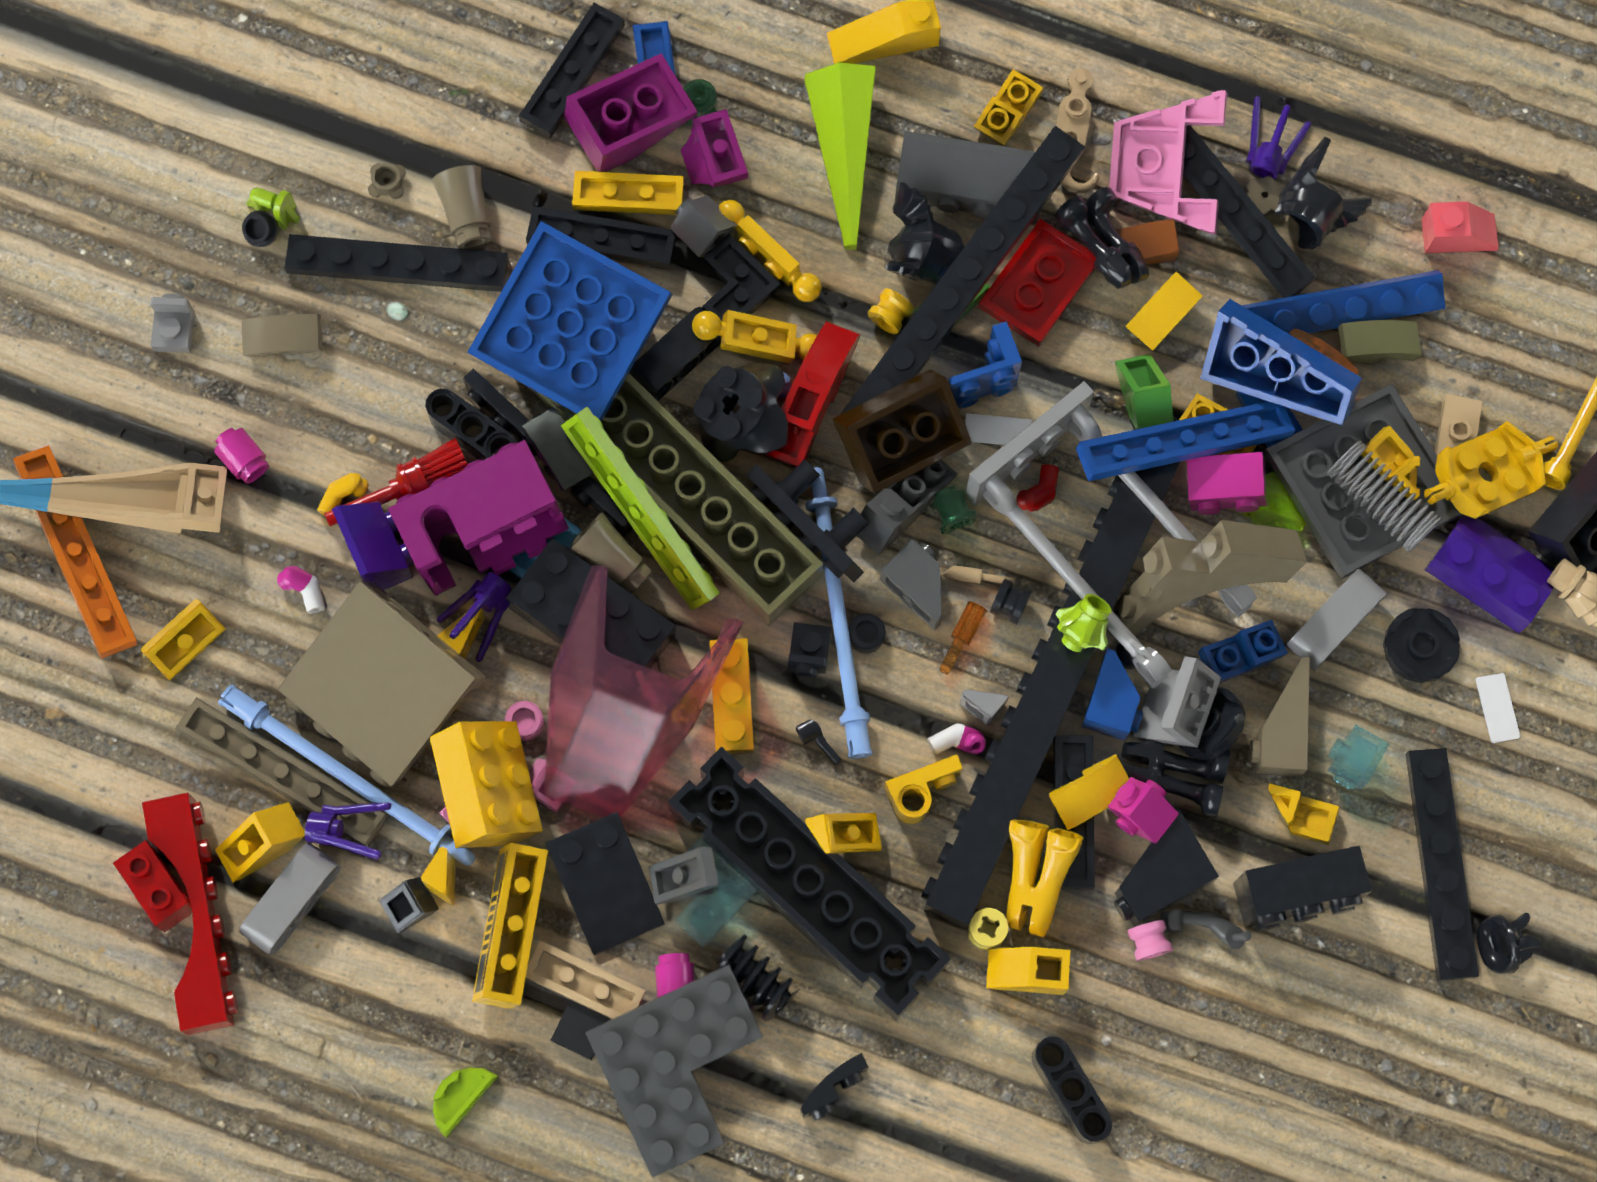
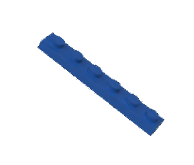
M1436 270L1242 306L1288 334L1297 336L1335 329L1342 323L1385 320L1445 309L1443 273Z
M1267 401L1080 441L1076 451L1089 482L1286 439L1293 435L1295 429L1286 407Z

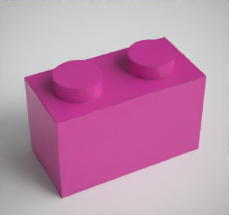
M1262 452L1212 455L1187 460L1188 501L1192 511L1198 510L1199 514L1212 515L1219 513L1220 509L1236 508L1238 512H1253L1258 510V506H1267L1265 462Z

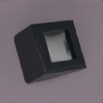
M420 877L405 880L379 900L397 933L405 931L439 909Z

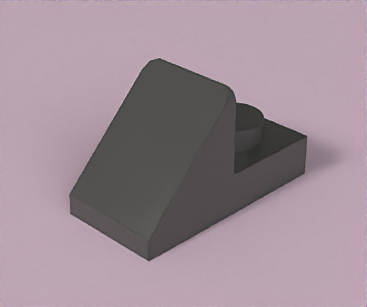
M700 847L649 866L655 904L712 895L714 887L719 886L712 847Z

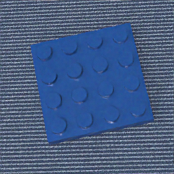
M541 221L467 353L576 414L588 407L592 414L602 422L673 294Z

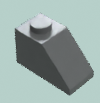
M911 539L881 570L880 581L935 630L940 625L942 616L940 564L937 562L939 558L925 543L919 545Z

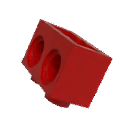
M146 840L113 862L154 926L164 933L192 914L189 897L156 848Z

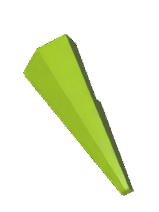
M839 62L806 73L804 83L807 88L824 167L832 192L835 213L843 238V246L847 250H856L876 66Z

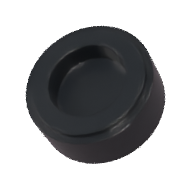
M865 613L856 616L850 622L848 627L850 642L855 650L861 653H872L882 646L886 630L884 623L879 617Z

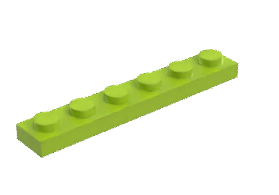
M586 407L560 425L690 609L694 610L716 597L719 591L713 584L711 576L702 569L692 555L689 545L680 538L670 524L667 514L658 507L648 493L645 483L636 476L626 462L623 452L611 441L604 431L601 421Z

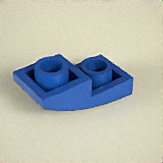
M1271 619L1241 630L1235 636L1204 646L1198 651L1201 661L1221 677L1219 683H1222L1275 661L1288 654Z

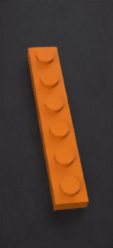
M49 445L13 458L20 479L63 477ZM35 510L100 659L136 646L137 640L82 517Z

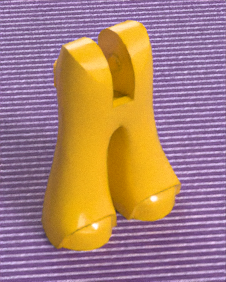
M1010 820L1009 834L1013 849V871L1006 910L1008 927L1021 930L1025 924L1029 906H1031L1033 910L1029 924V933L1045 937L1053 920L1062 884L1071 864L1079 853L1083 836L1059 828L1049 830L1048 825L1034 821ZM1047 837L1043 870L1039 882L1036 886L1035 883L1038 874V869Z

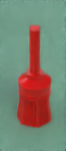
M456 437L418 460L415 456L406 463L396 464V475L394 479L388 481L390 485L344 505L380 502L382 505L394 499L398 501L405 495L417 494L429 488L439 478L451 477L463 471L468 464ZM332 510L324 513L330 527L338 524Z

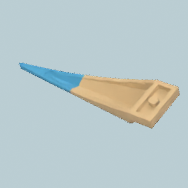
M183 463L97 475L0 480V504L180 534L182 529L220 533L227 467Z

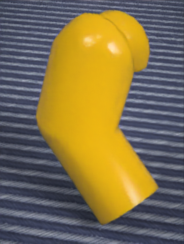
M353 472L332 481L317 511L324 515V513L332 510V508L340 506L343 498L350 494H353L355 497H363L369 488L368 481L361 478L360 474Z

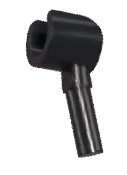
M807 720L796 726L798 736L804 745L815 740L818 747L834 765L842 760L828 744L816 721Z

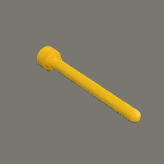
M1597 377L1556 457H1552L1550 461L1544 462L1545 486L1549 488L1564 490L1572 476L1569 463L1597 410Z

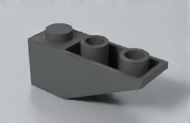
M939 460L886 487L869 501L862 510L861 515L870 524L857 537L878 555L881 554L905 532L958 473L943 460Z

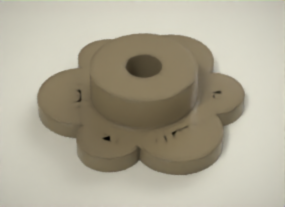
M1265 176L1262 180L1259 178L1250 179L1246 189L1247 195L1263 215H1267L1270 210L1275 212L1278 207L1279 195L1284 186L1275 184L1271 176Z

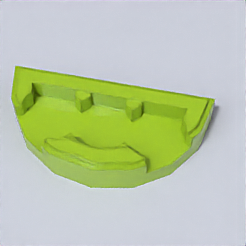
M469 1067L454 1071L441 1082L434 1094L433 1114L436 1126L445 1138L450 1136L499 1078L497 1075L485 1068Z

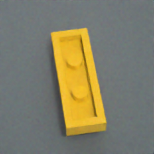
M575 171L573 210L677 215L676 211L683 203L684 176Z
M747 638L710 640L715 750L717 751L722 746L729 754L754 752L748 640Z

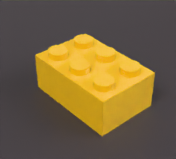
M516 721L458 722L430 736L455 848L505 846L510 842L518 843L543 832Z

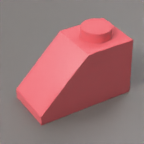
M1468 201L1431 203L1421 219L1425 253L1497 251L1499 248L1495 214Z

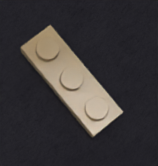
M541 940L527 966L526 979L611 1019L639 1007L646 994V990Z

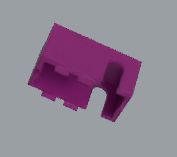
M525 440L519 443L507 444L497 454L485 460L473 461L463 471L451 477L439 478L429 488L417 494L405 495L395 505L388 508L418 572L434 596H438L457 586L439 550V543L444 536L451 533L459 535L466 551L469 550L480 574L492 568L496 575H500L516 567L513 557L525 551L530 559L540 555L547 546L546 540L569 528Z

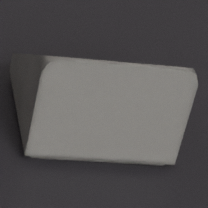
M965 689L960 698V705L984 724L990 725L1007 704L1009 697L1002 694Z

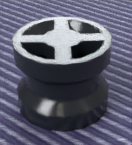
M1005 578L995 597L990 613L1008 616L1010 622L1017 625L1033 590L1026 587L1023 589L1014 587L1012 581Z

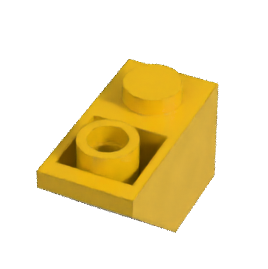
M1039 947L989 949L986 989L1064 995L1068 991L1071 950Z

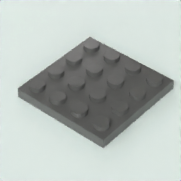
M1392 384L1354 403L1352 412L1343 425L1323 419L1267 448L1264 452L1265 457L1340 579L1354 573L1358 568L1362 569L1403 547V544L1409 538L1408 536L1402 542L1397 543V538L1402 531L1396 536L1391 537L1390 533L1395 526L1388 531H1384L1388 521L1378 525L1382 515L1372 519V514L1376 509L1366 513V508L1370 503L1364 507H1359L1364 497L1358 501H1353L1358 491L1352 495H1347V491L1351 486L1341 489V485L1345 480L1336 484V477L1330 478V476H1327V472L1355 443L1362 441V444L1366 445L1382 428L1390 425L1411 449L1414 456H1420V466L1417 467V488L1420 489V496L1416 500L1411 501L1397 518L1419 499H1422V503L1402 525L1425 505H1429V508L1408 531L1431 511H1435L1432 518L1435 515L1442 517L1441 522L1433 530L1463 515L1458 512L1450 500L1447 501L1444 498L1434 504H1429L1427 500L1432 496L1425 499L1424 491L1440 483L1435 473L1437 454ZM1360 455L1342 476L1349 472L1364 457ZM1367 461L1353 475L1349 482L1369 465ZM1373 467L1360 480V482L1355 486V488L1375 471ZM1379 473L1367 485V487L1362 491V493L1381 477ZM1385 479L1369 496V498L1387 483ZM1391 485L1376 501V503L1379 500H1381L1387 493H1389L1394 487ZM1397 491L1390 498V500L1383 506V508L1387 506L1393 499H1395L1400 494V492ZM1404 496V497L1398 502V504L1391 510V512H1393V511H1394L1399 505H1401L1407 498Z

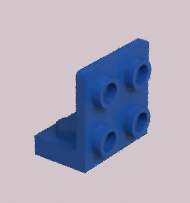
M1007 321L992 326L990 340H987L988 352L984 353L987 366L948 379L959 409L976 404L979 401L978 398L992 394L993 397H1000L1006 395L1013 390V387L1017 386L1022 360Z

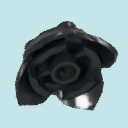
M759 362L737 368L725 366L705 384L699 399L695 402L694 413L700 420V435L704 447L719 462L735 458L740 449H746L754 453H769L788 445L789 423L786 413L777 403V397L784 391L785 386L784 374L780 367ZM738 404L740 409L735 413L734 409Z

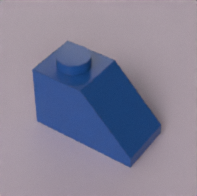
M1107 648L1103 656L1081 727L1125 741L1130 731L1137 733L1143 711L1137 709L1140 696L1115 650Z

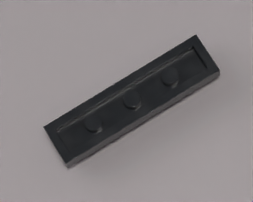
M593 3L519 114L520 122L551 139L564 119L567 96L584 89L624 28L625 19Z
M533 206L526 236L527 245L542 221L609 259L670 269L677 238V234L672 229Z
M1054 736V790L1082 777V771L1094 765L1093 736ZM1054 806V829L1067 830ZM1094 817L1068 830L1083 836V841L1079 853L1066 874L1061 889L1093 890L1095 888Z

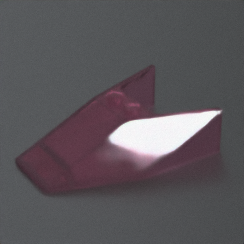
M594 565L590 569L550 672L544 795L601 817H606L615 812H618L619 817H621L693 729L744 622L738 619L726 618L717 642L692 672L681 680L672 678L613 655L606 650L604 636L607 568L601 565Z

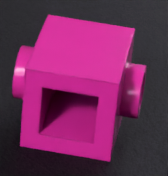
M1132 777L1119 788L1115 798L1107 806L1118 817L1115 823L1124 832L1131 836L1136 834L1155 844L1179 815L1164 798L1167 793L1161 786L1152 780L1144 783Z

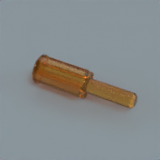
M967 602L968 604L951 634L954 641L939 668L940 672L945 675L950 673L963 646L970 645L985 614L988 612L987 609L978 603Z

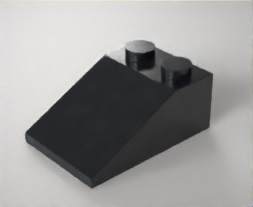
M618 812L546 842V846L594 956L665 925Z

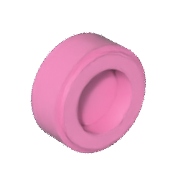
M520 701L513 704L505 715V721L517 722L521 741H529L536 738L544 726V718L540 708L529 701Z

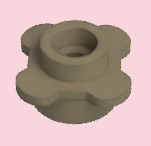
M391 163L374 164L370 169L372 184L368 186L369 194L374 198H378L381 195L391 196L393 199L402 197L404 194L402 179L406 176L405 168L402 165H393ZM390 179V183L385 184L384 180Z

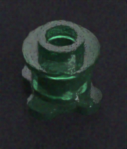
M695 79L685 84L683 89L697 110V115L693 118L717 112L714 108L717 93L715 87L710 82L704 79ZM693 118L688 120L686 123L692 125Z
M955 486L947 487L935 494L936 500L931 504L933 509L938 510L942 519L943 527L940 528L942 534H948L961 527L971 525L976 521L975 517L978 516L975 509L969 510L964 498L967 495L966 491L963 489L957 490Z

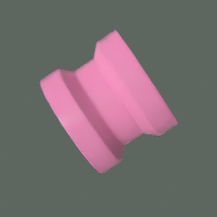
M1164 920L1146 923L1127 930L1129 938L1135 941L1137 949L1134 955L1136 961L1152 959L1173 951L1171 942L1167 941L1164 935L1166 930Z

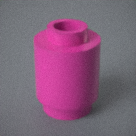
M229 428L217 437L215 441L217 446L214 453L238 480L242 479L246 484L252 483L269 468V464L265 460V453L243 428L237 430Z
M671 953L658 956L659 965L655 966L657 998L695 980L694 963L690 962L688 953Z

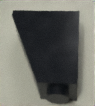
M1180 809L1177 810L1179 815L1156 844L1150 843L1114 893L1117 897L1114 905L1124 921L1130 919L1134 927L1209 886L1219 878Z

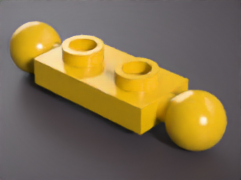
M726 200L719 204L721 213L727 219L737 224L735 230L738 231V242L752 256L756 255L763 261L765 269L778 281L781 279L788 286L793 284L794 295L799 300L811 302L819 297L822 290L820 279L812 273H802L798 261L749 215L745 217L744 209L739 202Z
M727 310L723 314L722 321L718 315L711 311L698 313L692 321V330L699 339L712 340L717 336H721L720 349L784 363L792 362L795 359V352L804 361L817 337L816 334L807 333L797 338L796 324Z

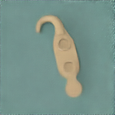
M1077 68L1068 77V86L1071 94L1066 96L1060 103L1056 126L1085 146L1091 117V104L1085 97V94L1092 87L1093 76L1087 69ZM1070 170L1061 182V185L1066 190L1076 194L1086 193L1097 185L1100 175L1094 173L1088 182L1078 183L1072 179Z

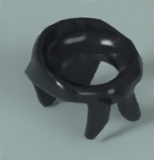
M1529 913L1522 914L1513 922L1508 921L1500 914H1494L1480 924L1476 933L1479 953L1485 965L1493 972L1498 974L1515 973L1522 963L1532 957L1533 953L1529 948L1541 946V942L1536 937L1531 935L1522 936V929L1530 921Z

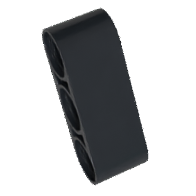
M701 306L688 313L634 363L629 372L657 401L662 399L721 344V336H717L712 340H701L694 334L692 321L698 313L705 311Z
M440 388L428 395L425 407L431 424L452 440L456 437L459 446L478 460H485L493 456L494 452L500 447L510 443H517L516 438L453 391ZM441 405L453 406L452 411L448 415L439 416L435 414L437 408ZM471 426L483 428L478 436L468 437L464 435L466 429Z
M1054 1036L1042 1039L1032 1052L1034 1068L1075 1136L1085 1144L1101 1142L1112 1130V1119L1108 1110L1068 1044L1063 1039ZM1053 1046L1058 1049L1061 1054L1059 1065L1049 1066L1042 1061L1041 1050L1043 1047ZM1073 1080L1080 1085L1082 1095L1079 1100L1070 1101L1063 1096L1062 1084L1064 1081ZM1086 1115H1095L1101 1120L1102 1131L1099 1135L1091 1136L1085 1132L1082 1124Z

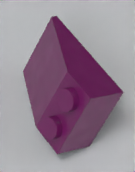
M661 53L567 96L564 118L596 171L608 172L631 161L696 116L697 110Z

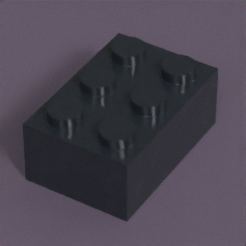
M1360 845L1246 870L1233 883L1244 927L1256 926L1257 932L1277 928L1280 926L1279 923L1285 922L1288 918L1292 917L1295 923L1310 921L1318 918V914L1324 913L1328 909H1331L1332 915L1353 911L1355 906L1363 904L1362 899L1372 892Z

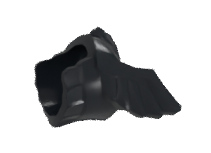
M1324 137L1304 159L1297 173L1284 187L1279 195L1278 207L1275 210L1276 215L1289 214L1300 226L1298 246L1302 249L1313 250L1320 246L1325 236L1331 232H1336V229L1347 227L1349 223L1357 222L1358 217L1365 214L1366 208L1372 204L1371 197L1343 199L1334 187L1317 180L1315 175L1331 142L1330 138Z
M901 182L899 183L897 197L893 205V213L902 220L904 226L897 236L890 240L887 253L890 254L893 260H885L883 267L890 272L900 274L914 281L924 280L937 284L965 246L959 233L933 219V212H931V206L928 204L926 196H921L916 188L911 189L906 183Z

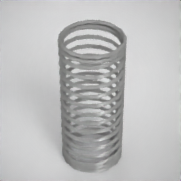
M1358 441L1327 472V476H1330V478L1336 477V484L1345 480L1341 485V489L1351 486L1347 491V495H1352L1358 491L1353 501H1358L1364 497L1359 507H1364L1370 503L1366 508V513L1376 509L1372 514V519L1382 515L1378 525L1388 521L1384 531H1388L1395 526L1390 533L1391 537L1396 536L1402 531L1397 538V543L1402 542L1409 536L1403 544V549H1407V552H1410L1441 522L1442 517L1435 515L1432 518L1435 511H1431L1408 531L1429 508V505H1425L1402 525L1422 503V499H1419L1397 518L1416 497V493H1413L1391 512L1408 493L1410 487L1404 489L1383 508L1401 488L1404 481L1399 482L1376 503L1398 478V475H1394L1369 498L1391 473V469H1388L1362 493L1367 485L1385 467V463H1382L1355 488L1360 480L1379 461V458H1375L1349 482L1360 467L1373 455V452H1369L1357 465L1342 476L1367 449V446L1364 443L1362 444V441Z

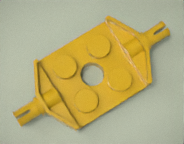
M1506 421L1495 430L1453 448L1449 446L1444 448L1437 455L1435 473L1440 483L1426 489L1424 497L1426 499L1432 496L1427 500L1429 504H1434L1445 498L1453 503L1459 513L1474 519L1535 493L1546 484L1543 455L1557 450L1558 443L1557 441L1551 443L1555 439L1551 435L1534 442L1533 439ZM1479 468L1486 470L1490 474L1491 482L1484 480L1480 476Z

